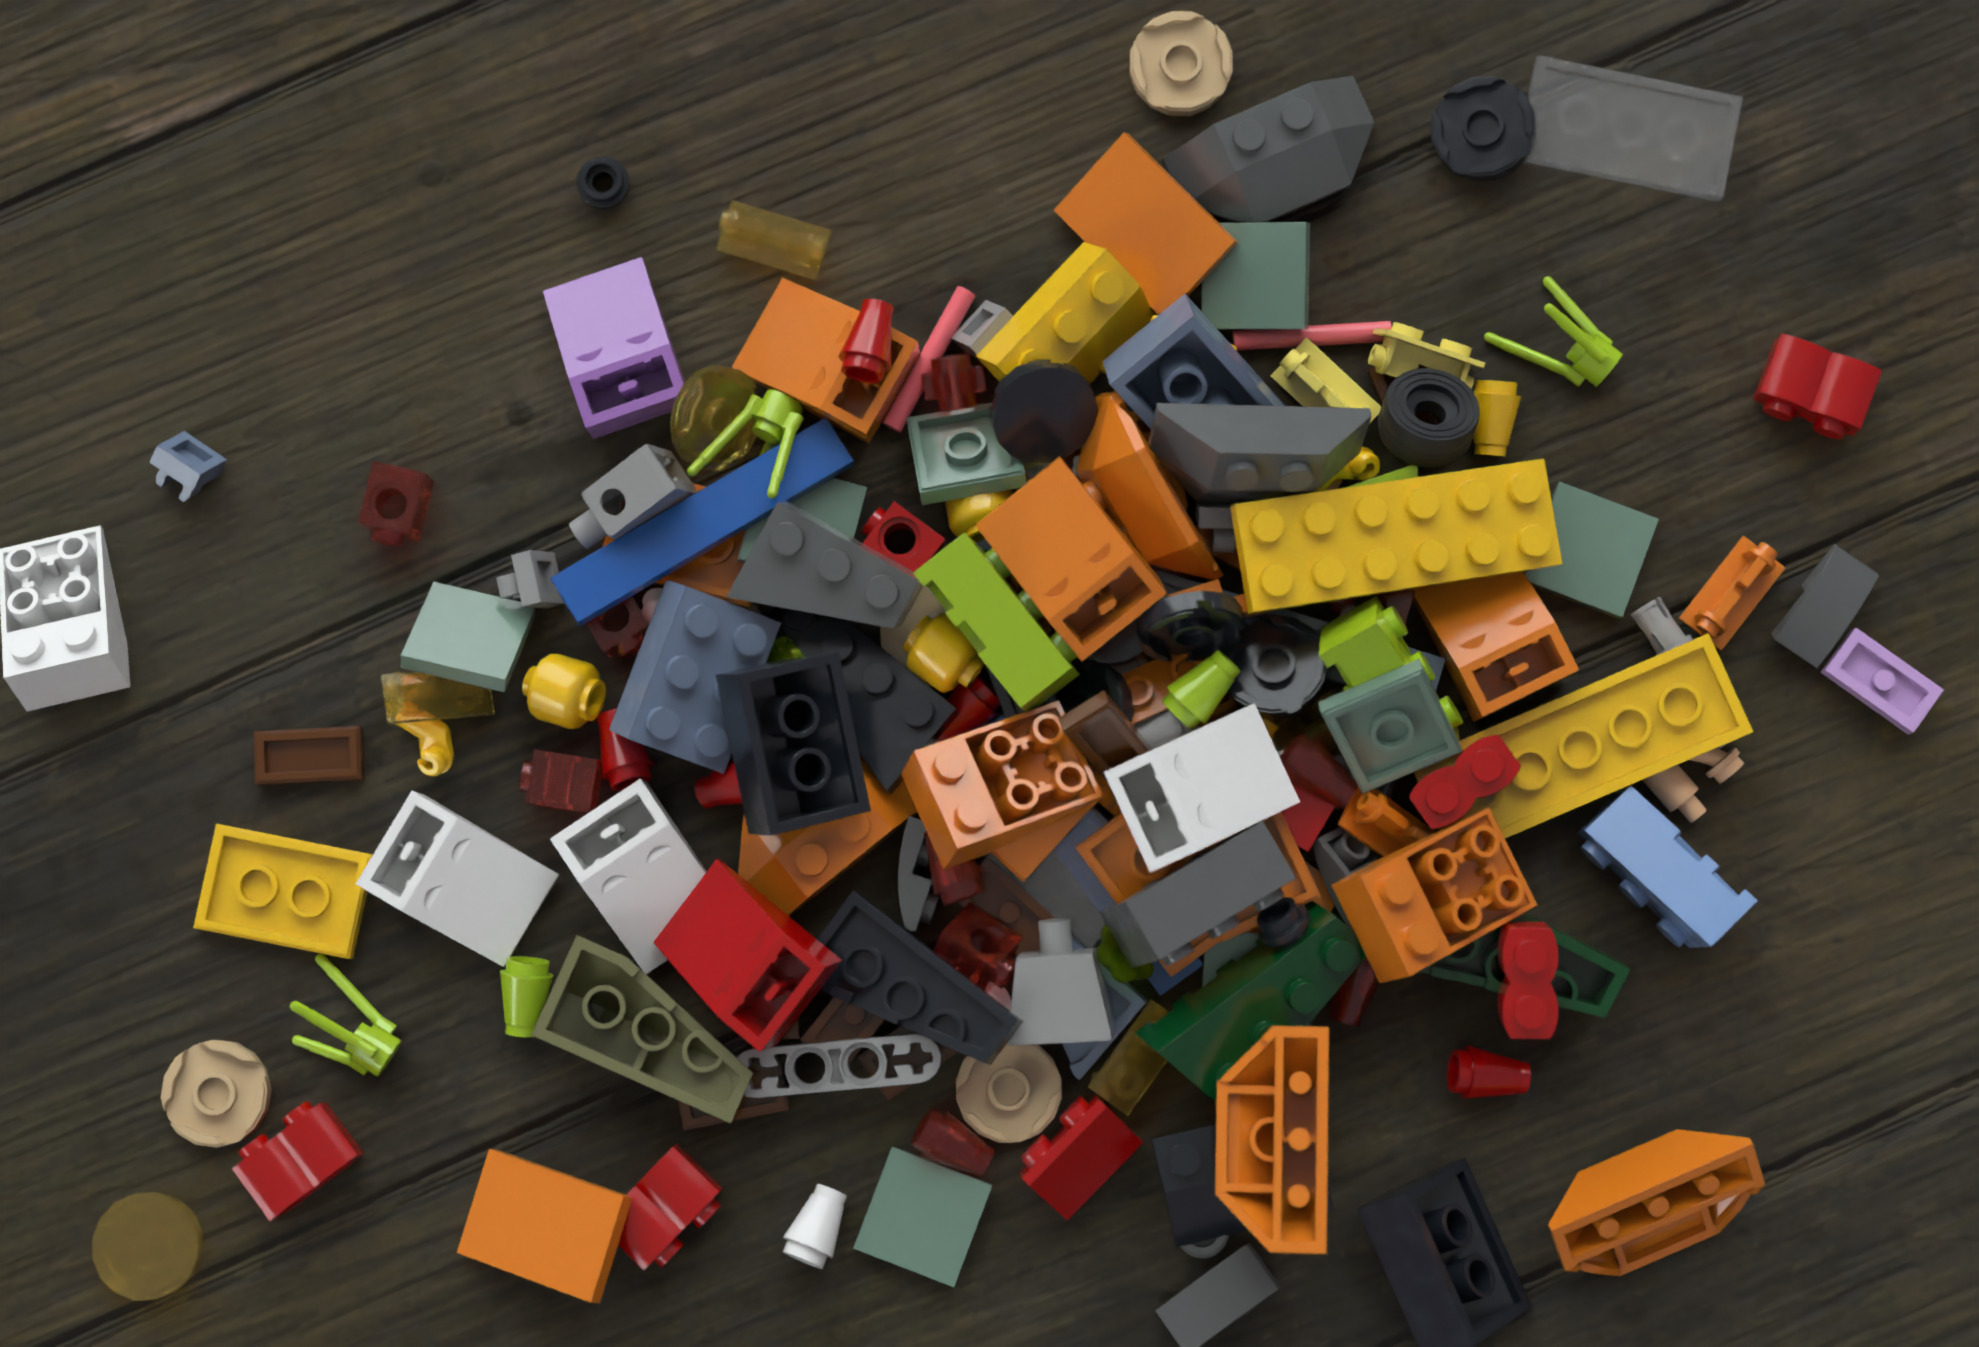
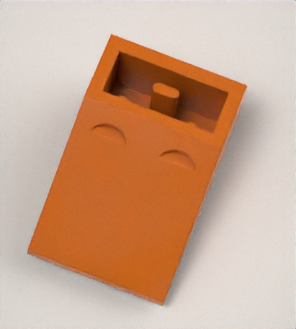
M782 278L731 369L768 390H777L789 395L798 401L806 411L821 419L827 418L830 424L870 444L918 359L920 350L918 341L892 328L891 369L888 372H884L883 380L879 383H865L845 376L841 372L842 361L838 356L860 311Z
M1060 456L975 524L1044 617L1081 661L1085 660L1167 594L1160 577Z
M1524 572L1407 589L1440 656L1445 658L1444 664L1473 722L1579 670L1556 622Z
M1059 700L913 751L901 775L943 870L994 852L1102 799L1103 794L1086 757L1061 728L1058 718L1065 715V712Z
M1489 807L1397 850L1331 885L1379 983L1409 977L1537 906Z

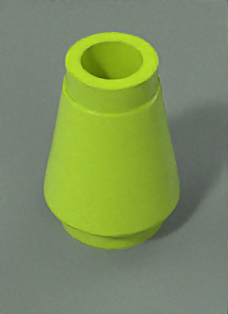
M1217 649L1211 657H1207L1168 685L1167 688L1170 692L1161 701L1183 724L1193 730L1200 722L1204 724L1208 722L1241 670L1224 653Z
M528 956L506 958V969L500 970L504 1019L506 1023L505 1034L515 1037H534L532 1032L546 1004L554 976L552 973H549L550 962L548 960Z

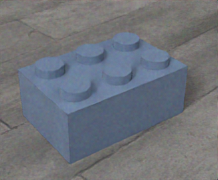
M1183 294L1103 360L1111 387L1150 429L1157 403L1285 406L1186 294Z
M666 580L609 730L627 739L724 774L732 751L716 674L765 664L781 623L688 586Z

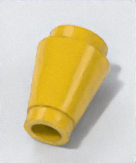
M1475 380L1474 394L1479 403V422L1473 436V443L1475 444L1474 454L1506 456V449L1522 397L1516 396V382Z

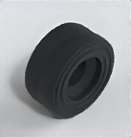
M1429 368L1407 371L1398 376L1386 391L1378 417L1380 438L1393 455L1409 464L1425 468H1438L1450 465L1459 460L1470 447L1479 422V403L1471 388L1461 379L1450 373ZM1419 411L1432 413L1438 416L1442 423L1432 425L1422 422L1416 417L1415 413Z

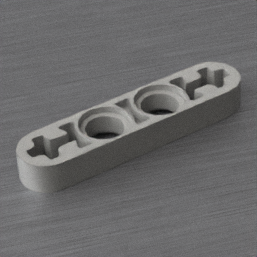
M918 1033L779 1045L770 1047L762 1052L753 1048L746 1050L737 1057L747 1067L751 1066V1058L753 1057L759 1058L761 1066L773 1067L780 1065L777 1054H787L785 1074L790 1086L780 1087L781 1075L764 1078L761 1088H755L753 1080L750 1079L744 1095L753 1098L921 1083L932 1078L938 1072L942 1063V1052L939 1044ZM915 1042L921 1043L922 1051L932 1053L933 1061L924 1064L922 1073H914L913 1065L907 1063L894 1066L898 1076H886L889 1059L884 1044L895 1045L893 1055L909 1053L912 1049V1043ZM866 1047L877 1054L879 1068L875 1075L869 1078H859L851 1072L848 1062L851 1053L855 1049ZM806 1052L816 1053L824 1060L825 1074L820 1081L806 1083L797 1076L795 1062L801 1054Z

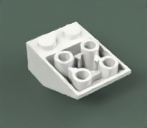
M101 525L0 549L3 678L25 710L28 712L129 688L128 645Z
M1255 703L1104 772L1150 873L1300 803Z
M640 778L550 838V840L581 887L645 974H648L668 960L653 942L707 871L648 782Z
M411 791L356 882V885L407 915L505 967L506 958L512 956L559 874L426 795Z

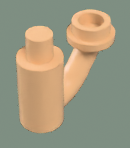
M1736 747L1727 753L1715 748L1690 759V761L1711 766L1705 774L1708 778L1714 777L1719 784L1727 780L1744 764L1738 757L1740 752ZM1679 765L1642 780L1669 812L1678 808L1690 823L1697 820L1707 811L1694 795L1699 789L1698 786Z

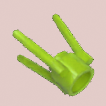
M1549 276L1543 279L1544 286L1580 326L1579 328L1553 304L1548 303L1544 306L1545 313L1576 341L1566 355L1573 362L1571 366L1496 334L1488 332L1484 335V340L1487 343L1563 375L1577 387L1585 379L1597 387L1623 355L1611 345L1613 341L1597 329L1566 292Z
M767 390L763 399L752 394L744 410L688 467L687 474L692 477L697 475L752 419L755 423L752 432L765 441L760 455L780 444L767 490V496L770 499L776 498L783 480L795 435L804 420L802 416L803 406L794 398L777 390Z
M317 954L315 957L316 963L373 1025L370 1027L362 1022L356 1031L352 1033L315 1010L308 1008L298 1001H293L290 1004V1009L345 1042L347 1044L345 1050L349 1053L300 1035H295L292 1038L293 1044L348 1065L364 1076L369 1071L379 1077L402 1043V1040L392 1035L397 1025L384 1018L324 954Z

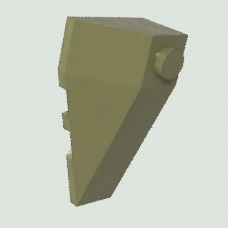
M576 935L532 1032V1036L731 1123L753 1072L629 958Z

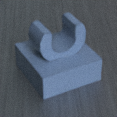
M183 431L157 445L150 463L160 469L156 475L157 485L163 487L173 479L183 485V490L178 499L185 502L197 495L203 485L220 476L227 459Z

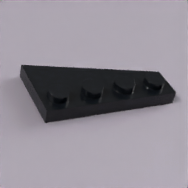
M775 606L767 618L781 623L776 638L791 659L832 651L839 652L859 753L886 791L891 795L903 781L901 772L913 751L934 744L959 715V711L848 620Z
M854 890L851 892L817 938L818 941L842 960L821 987V991L985 1064L991 1065L1023 1022L859 892Z

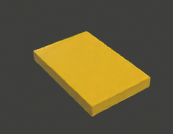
M216 824L193 928L353 959L368 892L356 885V882L373 854Z

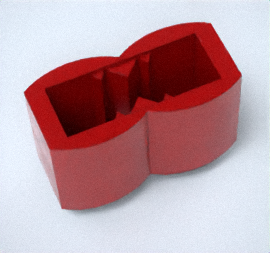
M1781 334L1772 345L1753 400L1763 404L1762 411L1769 416L1785 421H1792L1794 416L1802 417L1814 423L1812 429L1818 434L1832 439H1843L1845 434L1853 436L1861 430L1882 370L1861 360L1831 352L1812 342Z
M1499 735L1487 736L1468 746L1460 754L1454 766L1440 768L1425 776L1414 787L1409 798L1431 829H1441L1463 818L1472 808L1476 799L1492 796L1506 788L1517 776L1521 765Z
M1506 922L1500 931L1498 939V959L1501 969L1505 974L1499 989L1497 1002L1500 1021L1511 1039H1550L1555 1031L1558 1020L1557 998L1550 984L1558 965V947L1555 936L1545 922Z
M309 1101L304 1102L282 1119L286 1128L278 1135L269 1140L264 1133L238 1152L243 1160L233 1167L232 1170L269 1221L277 1220L364 1155V1152L327 1102L319 1103L315 1107Z
M675 1144L627 1193L628 1196L633 1198L618 1246L643 1270L653 1261L662 1268L684 1245L677 1238L682 1230L690 1222L699 1229L721 1207V1204L714 1197L723 1188L683 1148Z

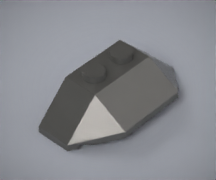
M1353 76L1314 81L1213 124L1164 157L1163 163L1167 172L1212 216L1232 223L1271 222L1349 188L1375 122Z
M1157 403L1148 442L1151 451L1196 502L1246 503L1316 492L1360 454L1371 420L1370 408Z

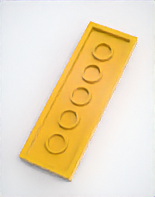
M1544 458L1239 503L1230 507L1248 614L1556 567L1563 564Z
M1709 633L1460 740L1463 752L1468 746L1481 738L1499 735L1521 765L1517 776L1506 788L1492 796L1476 799L1469 812L1460 820L1489 807L1504 838H1507L1753 733L1752 727ZM1462 752L1415 771L1414 774L1417 781L1419 782L1435 770L1454 766Z

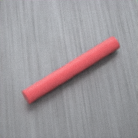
M957 286L882 422L891 430L901 433L907 422L906 418L910 417L948 348L952 337L976 297L969 290Z
M1391 321L1310 325L1309 329L1233 330V345L1237 346L1236 351L1295 348L1306 337L1316 346L1381 343L1385 337L1374 334V328L1391 330L1392 326Z

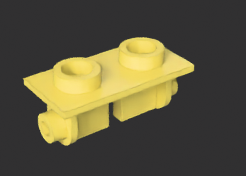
M1393 322L1391 330L1374 328L1373 330L1374 334L1385 337L1382 346L1375 344L1372 347L1368 358V364L1376 366V372L1397 378L1401 374L1418 369V366L1422 365L1429 369L1450 373L1465 382L1472 390L1474 378L1468 376L1470 366L1480 368L1485 366L1484 362L1470 358L1471 347L1447 339H1442L1439 347L1423 342L1421 339L1424 331L1408 325Z
M1307 337L1296 349H1292L1279 363L1280 366L1271 375L1303 407L1370 408V423L1380 413L1381 406Z

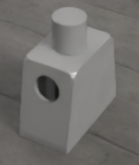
M645 444L583 491L582 497L590 509L570 522L569 526L577 540L586 549H589L606 536H609L611 539H618L697 493L698 490L672 451ZM625 498V508L622 511L621 504L623 499Z
M1056 918L1038 921L1040 950L1021 952L1016 958L1011 1012L1023 1022L1008 1041V1046L1111 1041L1116 1033V1024L1097 948L1073 949L1071 919Z

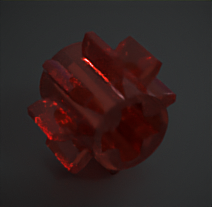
M970 353L952 354L930 359L932 372L921 374L926 401L937 399L939 412L978 406L976 392L987 391L982 364L971 366Z

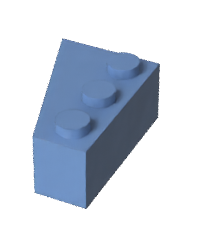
M1632 786L1620 789L1576 832L1585 842L1580 849L1586 857L1601 870L1609 866L1622 880L1618 885L1620 891L1638 908L1641 909L1647 905L1661 919L1656 924L1657 928L1677 947H1680L1683 943L1688 948L1712 947L1758 901L1746 889L1738 895L1716 873L1719 865L1707 854L1701 858L1679 836L1681 831Z

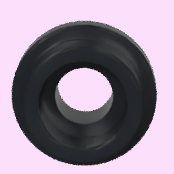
M601 156L587 161L577 176V188L580 196L588 205L597 209L616 207L626 198L630 187V180L626 169L619 161L611 157ZM608 176L612 178L613 186L610 190L599 192L595 189V183L600 177Z
M1283 897L1276 903L1263 909L1257 917V924L1260 927L1259 937L1266 946L1285 947L1297 942L1305 934L1306 927L1310 922V913L1302 904H1296L1294 899L1290 897Z

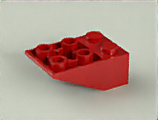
M719 858L714 861L653 942L718 1018L759 1052L773 1047L781 1041L842 961Z

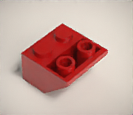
M1096 1094L1088 1102L1080 1095L1059 1116L1058 1119L1064 1126L1052 1139L1049 1140L1042 1134L1021 1155V1161L1025 1164L1020 1170L1021 1179L1066 1220L1143 1144V1141Z

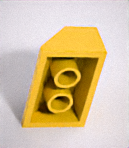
M1083 242L976 357L999 382L1017 366L1036 359H1050L1051 363L1063 365L1067 363L1074 366L1091 384L1101 373L1099 369L1103 364V360L1145 327L1154 314L1141 286L1106 248Z

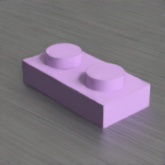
M1856 627L1848 632L1821 671L1823 675L1907 734L1915 732L1944 691V689Z

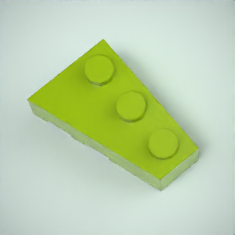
M964 532L913 572L923 587L926 586L930 589L947 611L945 612L947 617L955 627L958 626L977 650L979 657L1025 712L1038 708L1047 699L1080 675L1071 663L1078 656L1058 632L1050 636L1038 621L1044 615L1025 590L1017 594L1006 580L1012 573L993 548L985 552Z
M1377 596L1321 627L1319 657L1327 668L1335 664L1347 684L1343 688L1344 691L1417 659H1420L1430 682L1436 679L1423 653L1418 651L1412 654L1402 637L1408 634V631L1393 606L1384 609ZM1446 695L1441 699L1439 698L1459 740V729L1457 726L1463 724V720L1452 700Z

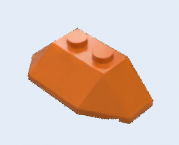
M1116 391L1101 393L1096 396L1097 412L1095 425L1086 442L1082 444L1076 470L1084 487L1151 568L1194 580L1214 581L1222 577L1224 574L1212 557L1154 453L1149 448L1125 401Z
M860 755L871 811L773 836L749 834L744 814L738 875L791 917L904 826L909 816L915 817L918 814L904 780L890 795Z
M1272 1026L1217 1081L1215 1194L1269 1252L1327 1253L1329 1027Z
M1676 1129L1579 1171L1548 1224L1565 1271L1571 1272L1582 1270L1593 1274L1622 1276L1719 1234L1742 1210L1750 1195L1757 1194L1765 1185L1754 1144L1748 1137Z

